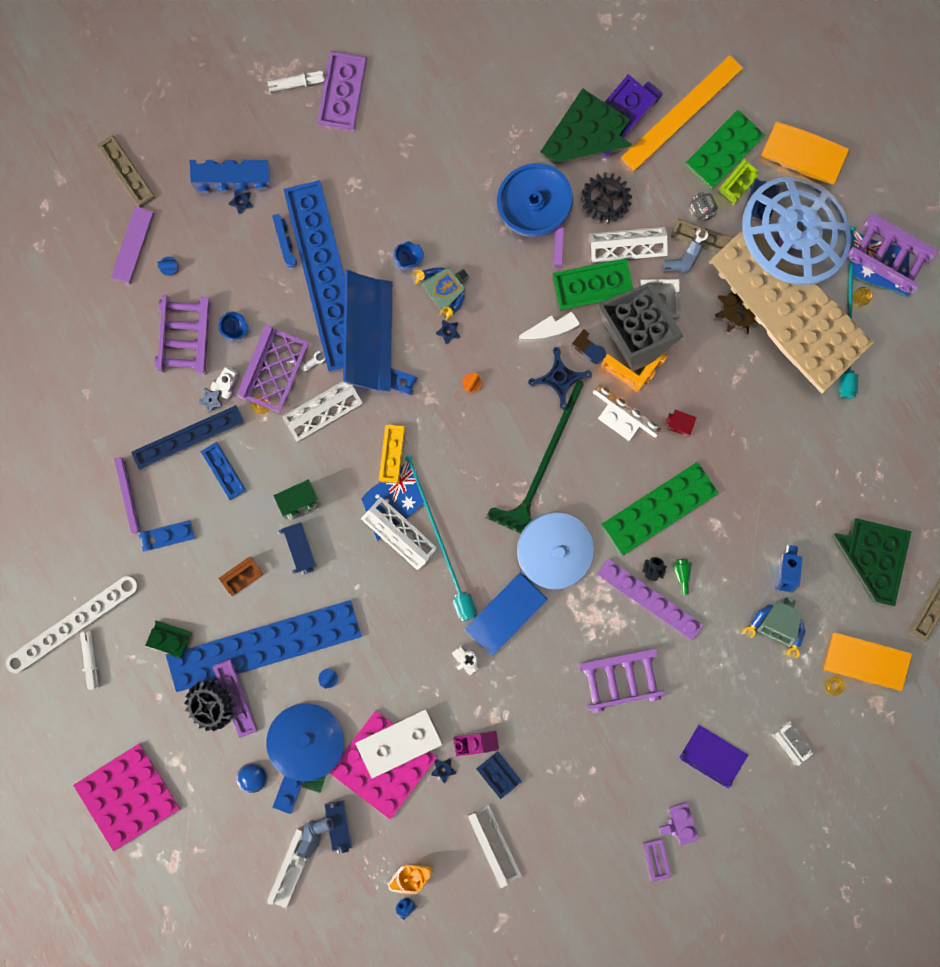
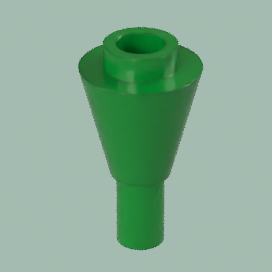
M677 559V563H674L673 566L681 583V594L687 595L689 594L688 582L692 562H688V559Z

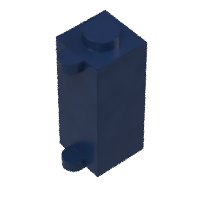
M299 522L278 530L279 534H285L296 569L292 570V574L302 572L305 575L313 572V568L317 567L303 524Z
M345 800L326 803L324 805L326 818H331L334 823L333 829L329 830L332 851H337L338 854L349 852V848H352L353 844Z

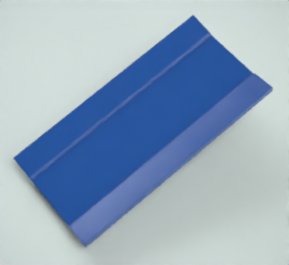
M347 269L345 270L344 322L341 326V329H344V334L341 333L340 335L344 339L343 382L372 390L390 392L392 281L375 279Z

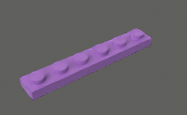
M607 559L597 575L691 641H693L702 628V623L611 560Z

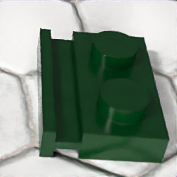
M156 620L145 646L146 648L182 659L192 633Z

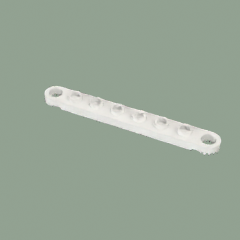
M126 576L112 584L11 654L6 660L7 669L12 673H20L133 595L138 588L137 581L132 577ZM125 581H131L133 584V588L129 592L124 591L122 587ZM14 658L21 660V666L18 669L13 668L11 665V661Z

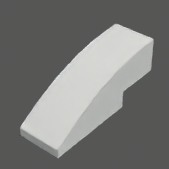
M572 312L556 322L551 315L519 335V340L521 342H537L557 338L579 328L580 324Z

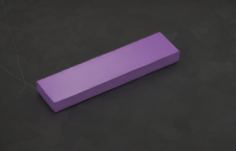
M135 206L111 275L112 279L128 284L131 283L154 212Z
M122 457L114 458L130 531L132 534H138L141 532L126 462Z
M228 659L214 664L212 667L218 682H221V687L227 686L226 691L232 692L230 698L235 699L234 703H232L236 707L233 711L235 715L232 720L239 738L257 732L256 723L232 660Z

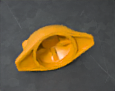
M417 864L403 866L388 883L389 890L406 894L417 893L427 883L433 873V868L430 866L426 868V866Z

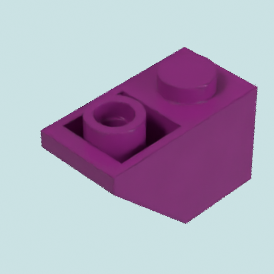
M496 731L453 737L456 756L499 750Z

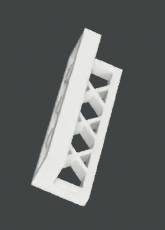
M665 227L589 233L592 262L667 256V233ZM657 243H663V250L655 251L652 247ZM636 245L645 247L641 252L632 250ZM617 247H624L626 249L622 254L614 252ZM604 248L607 252L604 255L596 256L595 249Z
M342 381L285 414L282 418L298 442L363 403L354 387ZM354 395L356 401L346 404V398ZM332 406H338L337 412L333 414L328 413ZM315 416H322L320 422L311 423ZM300 425L305 426L304 431L296 434L294 430Z
M382 497L361 518L362 521L417 570L427 562L437 549L431 541ZM380 504L385 509L386 514L379 512L376 507ZM392 519L399 521L400 527H396L392 523ZM406 532H411L414 535V540L409 539ZM421 545H425L430 549L428 554L421 549Z
M488 805L469 814L468 818L500 887L502 888L508 885L509 882L522 877L490 806ZM487 811L490 816L488 825L480 823L477 815ZM491 821L493 822L495 828L490 827ZM489 829L497 831L499 836L496 843L487 839L486 835ZM490 844L495 845L494 850H492ZM497 847L505 849L507 854L504 861L496 858L495 851ZM508 857L511 863L506 862ZM505 864L512 866L516 875L506 879L503 874Z
M301 828L296 830L268 898V904L272 905L274 903L284 908L288 906L303 869L290 865V859L294 855L299 857L297 850L302 841L303 829Z

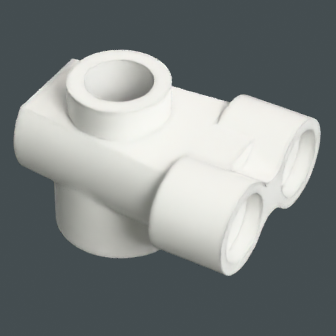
M225 366L218 379L213 380L210 389L213 392L219 390L223 398L230 399L233 393V384L239 377L238 371L233 367Z

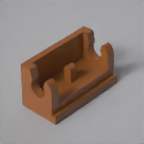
M250 556L218 579L227 592L234 596L264 574Z

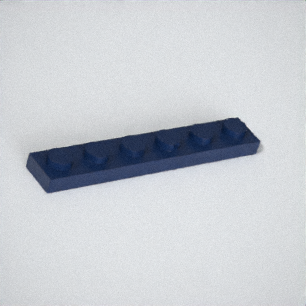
M237 405L138 448L131 453L138 469L141 470L244 424Z

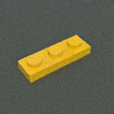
M385 425L379 482L399 484L405 426Z

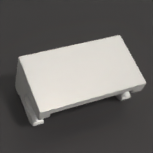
M790 721L772 733L796 765L799 766L813 755V751Z

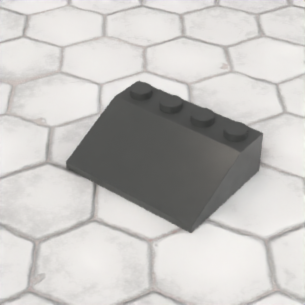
M651 282L598 304L601 319L632 372L652 363L683 337L682 332Z

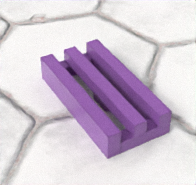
M564 227L558 228L555 233L553 268H561Z
M662 839L643 843L651 881L655 882L671 878ZM657 844L660 847L666 875H662L655 846ZM649 846L652 847L653 856L658 873L657 877H655L653 866L648 849Z

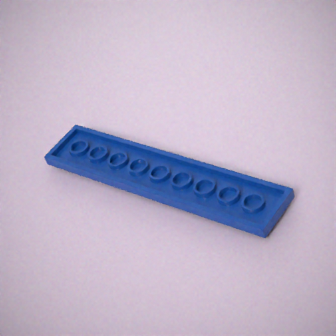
M318 180L283 190L328 371L333 372L343 369L344 339L340 335L341 333L344 334V329H341V326L344 322L345 277L321 181Z
M349 600L188 648L182 659L166 655L175 690L180 692L190 689L195 683L204 679H208V681L214 679L217 681L212 666L228 659L232 660L236 673L240 674L358 639L362 636L352 602Z

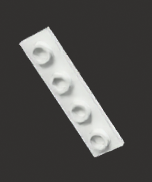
M599 384L593 393L608 403L598 419L627 440L632 438L639 427L653 437H656L660 432L661 428L658 427L655 421L647 419L640 410L633 409L623 398L612 394L608 387Z

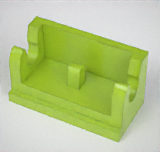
M744 159L720 187L718 192L735 204L753 183V180L759 176L757 174L758 170Z

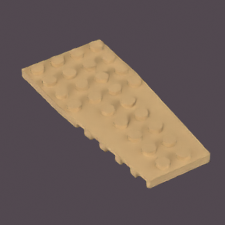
M743 230L709 261V264H713L720 272L718 275L722 279L725 278L730 284L732 292L734 294L737 293L744 301L743 305L746 309H750L756 316L755 320L759 325L762 324L766 328L768 336L821 393L825 392L874 343L835 301L816 284H790L767 273L751 255L745 243ZM760 234L753 235L758 249L770 261L776 252L773 251L763 236ZM783 258L775 266L788 274L804 277V273L794 264Z

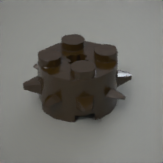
M730 292L728 296L718 295L717 298L722 303L721 311L715 314V317L723 319L724 323L727 324L726 331L728 333L735 328V330H743L748 335L749 327L753 323H758L755 320L756 316L750 309H746L743 305L744 301L737 293ZM739 306H742L745 309L743 313H741V310L737 311V308Z

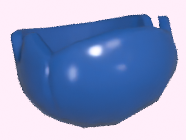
M407 241L398 244L394 249L393 260L401 269H415L422 262L424 252L419 244L415 245Z
M233 311L227 312L220 317L218 329L224 338L233 341L239 340L246 335L248 324L243 315Z
M257 764L243 765L236 775L238 787L247 793L259 792L265 786L267 780L265 770Z

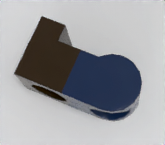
M583 329L573 341L571 347L592 363H602L606 357L605 349L591 342L588 339L590 333Z

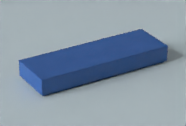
M218 442L200 451L230 501L247 491Z

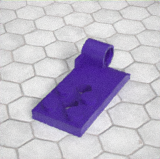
M629 74L605 101L606 104L617 111H621L624 116L630 119L620 135L622 138L626 137L638 121L646 115L663 95V92L650 81L642 86ZM607 152L603 154L608 158L612 152Z

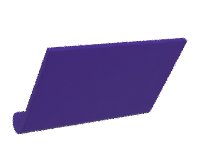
M698 725L679 759L729 789L747 759L748 754Z

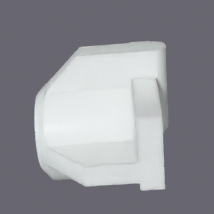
M460 645L451 653L459 662L456 665L458 670L464 668L469 675L479 670L477 664L478 657L474 651L470 649L465 650Z

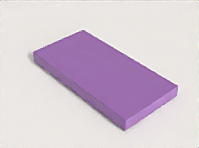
M330 51L317 125L348 131L355 130L367 57Z

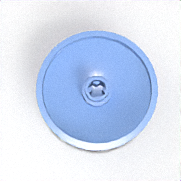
M549 512L534 518L522 531L517 546L518 562L524 574L535 584L548 589H562L578 582L587 573L594 554L593 540L587 527L574 516L562 512Z

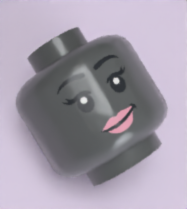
M700 192L693 196L694 200L690 203V207L696 219L707 221L717 215L718 205L712 194Z

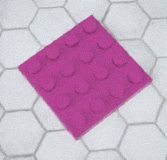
M375 710L344 751L338 765L330 774L391 820L437 756L428 751L383 774L371 778L355 743L394 725Z
M140 743L73 785L113 851L180 810V807Z

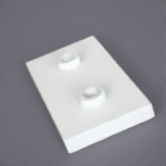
M426 709L355 743L371 778L442 745Z

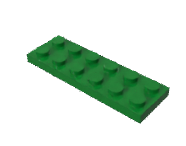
M697 461L603 522L602 526L623 556L719 493Z

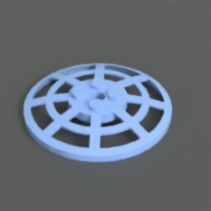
M799 177L776 178L760 186L746 204L742 220L745 243L755 261L773 277L790 284L812 285L827 280L843 266L851 245L850 225L839 202L820 185ZM780 182H786L789 190L779 193L773 199L762 194L764 190ZM794 182L812 187L821 194L819 197H816L808 192L797 190ZM791 196L793 205L787 209L777 203L782 198ZM799 196L807 197L815 202L811 208L801 205ZM826 199L831 201L837 209L843 223L836 222L831 210L824 203ZM758 200L767 206L763 213L762 225L751 227L752 209L754 203ZM820 207L827 213L830 222L821 221L817 214ZM772 209L781 214L777 224H769V215ZM801 224L804 227V231H800L796 225ZM823 229L832 230L830 245L821 238ZM838 230L845 231L846 247L841 258L833 250L837 242ZM778 231L781 239L784 241L781 247L774 241L771 232ZM764 233L768 244L776 252L770 261L758 249L753 235ZM818 244L825 252L815 258H811L810 248ZM790 247L802 250L803 259L789 255L786 252ZM828 256L836 264L826 273L812 276L811 265L823 261ZM782 258L793 264L804 265V277L788 274L775 266Z

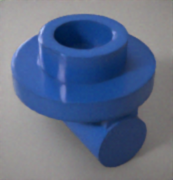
M164 257L161 261H158V269L164 275L171 276L177 272L178 262L173 257Z
M324 669L318 677L319 685L325 689L334 687L338 681L337 673L332 669Z
M404 898L397 904L396 913L404 920L418 906L409 898Z

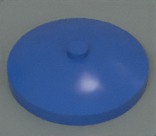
M531 163L513 170L503 180L497 195V207L503 222L512 231L527 237H540L556 231L566 222L573 207V192L568 179L561 171L547 164Z
M297 704L283 710L271 723L266 738L267 753L273 766L283 776L299 782L315 781L328 775L338 765L344 750L343 731L335 716L325 708L314 704Z

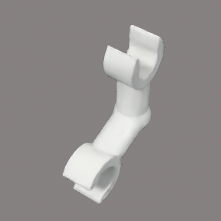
M318 351L314 354V358L306 363L302 361L299 368L306 372L317 364H324L326 359L318 361L317 356L321 354V351ZM293 360L286 361L288 364H295Z

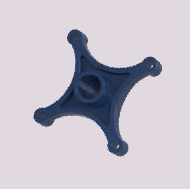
M555 347L553 348L555 359L552 369L541 378L529 379L528 384L530 387L544 385L553 389L560 398L561 410L565 411L568 408L566 395L569 388L580 379H591L592 372L590 370L575 372L568 369L561 361L560 348Z

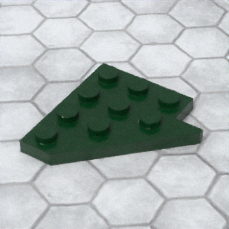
M582 88L540 153L555 163L631 148L633 144L620 136L630 119Z
M854 518L850 536L834 533L833 536L874 602L894 607L912 531Z

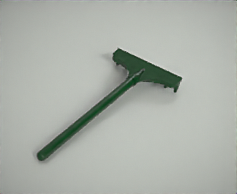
M577 381L567 403L568 408L560 418L525 499L518 507L509 511L500 510L495 507L491 508L486 519L520 534L527 524L532 521L530 513L531 502L583 388L584 383L582 381Z

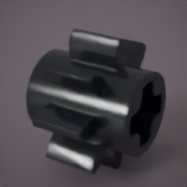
M652 557L650 561L645 560L642 572L645 573L647 579L657 581L659 577L664 578L667 566L664 565L662 559Z

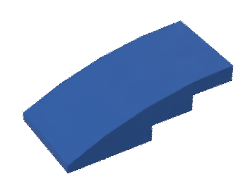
M520 572L464 630L493 656L548 598Z

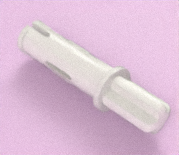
M320 70L310 73L302 72V74L271 81L268 80V86H272L269 87V91L272 93L304 85L307 87L309 84L323 82L324 74Z
M92 631L82 632L80 635L85 667L83 672L86 675L87 689H97L99 687L97 676L99 668L96 666Z

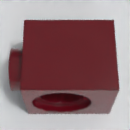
M675 409L673 414L669 413L665 424H668L667 430L689 437L697 417Z

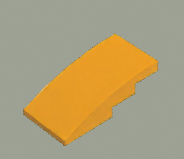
M776 121L761 156L764 159L780 163L783 167L799 171L801 175L835 185L850 150L812 133Z
M833 633L824 670L903 692L912 654Z

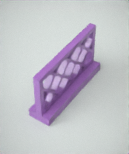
M265 324L237 392L238 398L281 413L309 342L273 329V327ZM275 335L283 337L286 344L275 348L273 343ZM296 342L302 344L301 352L293 355L289 345ZM288 347L291 356L280 360L277 351ZM275 352L279 361L268 365L266 361L267 355ZM293 359L295 363L294 369L286 372L282 363ZM280 364L284 373L273 377L270 368ZM268 369L271 379L261 383L259 374ZM286 376L287 386L278 389L275 380ZM273 381L277 391L266 395L263 385ZM261 387L264 394L263 397L258 399L250 397L254 389ZM279 394L281 399L279 406L271 405L268 398Z

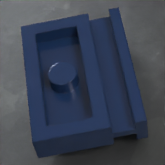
M757 178L753 180L747 202L760 186L767 183L766 181H760ZM772 185L764 190L762 194L773 199L779 194L781 187ZM756 200L751 218L762 222L763 213L767 205ZM773 209L771 210L769 215V222L773 213Z
M498 751L476 768L500 799L522 782Z

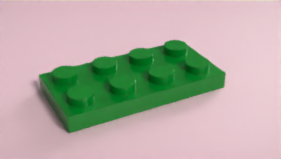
M737 110L691 156L685 165L713 190L765 137V134L740 110Z
M627 258L552 273L560 311L602 303L633 289Z

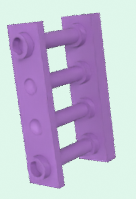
M871 213L864 223L868 231L859 247H852L849 250L848 257L852 262L861 264L900 286L901 290L913 293L919 286L914 280L922 265L926 261L930 263L938 250L876 214ZM878 233L884 237V241L875 257L872 258L865 254L864 251L874 234ZM894 242L901 247V250L890 268L881 263V260L890 244ZM911 252L918 259L908 277H905L897 271L907 253Z
M166 294L162 295V300H159V311H161L158 356H155V367H157L160 373H164V366L192 367L198 375H206L211 303L209 297L201 296L200 302L181 303L169 302V297ZM168 309L197 311L199 313V320H196V322L168 321ZM167 328L195 330L198 332V339H195V341L166 340ZM166 347L191 348L197 351V357L193 360L165 358Z
M656 649L580 663V671H585V675H588L593 705L587 706L588 710L592 709L593 713L604 711L606 706L649 698L650 701L660 700L661 695H665V691L657 690L652 665L653 657H657ZM642 660V663L645 665L650 689L648 694L639 695L633 669L634 661ZM623 663V667L626 668L631 697L620 699L614 669H616L615 665ZM604 667V671L607 672L612 701L603 703L600 700L595 676L596 668Z

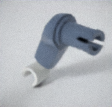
M701 228L697 229V238L694 237L680 259H663L664 271H681L683 274L689 272L701 252L704 244L703 240L707 239L708 232L706 231L705 235L701 237L699 236Z
M331 818L318 822L311 820L304 826L302 841L297 850L299 857L294 855L290 859L291 866L298 868L305 866L304 859H310L319 846L321 833L333 829L334 823Z

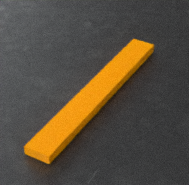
M729 55L633 145L621 159L633 172L637 170L737 76L743 68Z

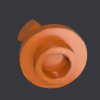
M475 372L466 375L462 381L463 388L470 393L477 392L481 387L480 375Z

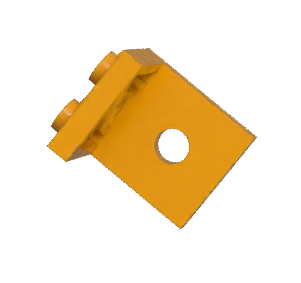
M667 350L647 365L640 376L609 354L603 359L601 366L636 391H639L645 382L649 384L657 372L654 370L655 367L660 368L668 357L665 354Z

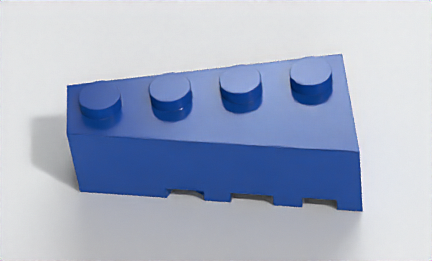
M189 160L191 184L195 191L199 193H209L210 190L228 192L229 189L246 191L248 188L254 187L256 190H264L267 187H271L270 163L268 160H242L241 164H238V161L225 160L222 164L214 160H206L203 164H197L196 160Z

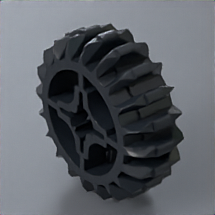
M604 172L603 178H601L600 174H596L597 180L591 177L589 180L591 184L585 183L586 189L582 190V194L585 196L581 197V201L587 202L582 205V208H589L586 211V215L593 213L591 219L595 220L596 217H599V223L606 219V224H609L610 218H612L614 223L617 222L616 216L622 219L624 217L623 213L627 214L629 211L627 207H630L632 204L628 201L632 199V195L627 194L631 191V188H624L627 182L623 181L620 183L621 176L614 179V173L611 174L610 178L607 177V172ZM605 184L614 186L618 191L609 190ZM599 186L600 195L591 200V193ZM604 194L607 197H610L609 202H607L606 199H603ZM621 196L622 203L614 210L613 201ZM595 205L604 206L609 212L600 211Z
M204 679L195 683L194 686L190 687L189 692L185 696L187 700L184 702L188 706L185 711L190 713L188 718H193V724L198 723L199 729L204 727L206 731H217L224 728L235 715L233 711L236 707L232 705L235 699L230 698L232 692H227V686L221 687V682L215 683L214 679L209 681Z

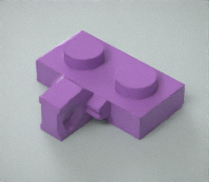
M688 802L669 807L671 819H668L669 824L659 827L661 834L672 833L673 837H678L681 846L698 841L699 837Z

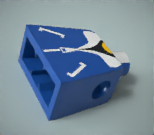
M787 545L786 553L779 558L774 590L794 593L800 586L803 558L797 556V546Z

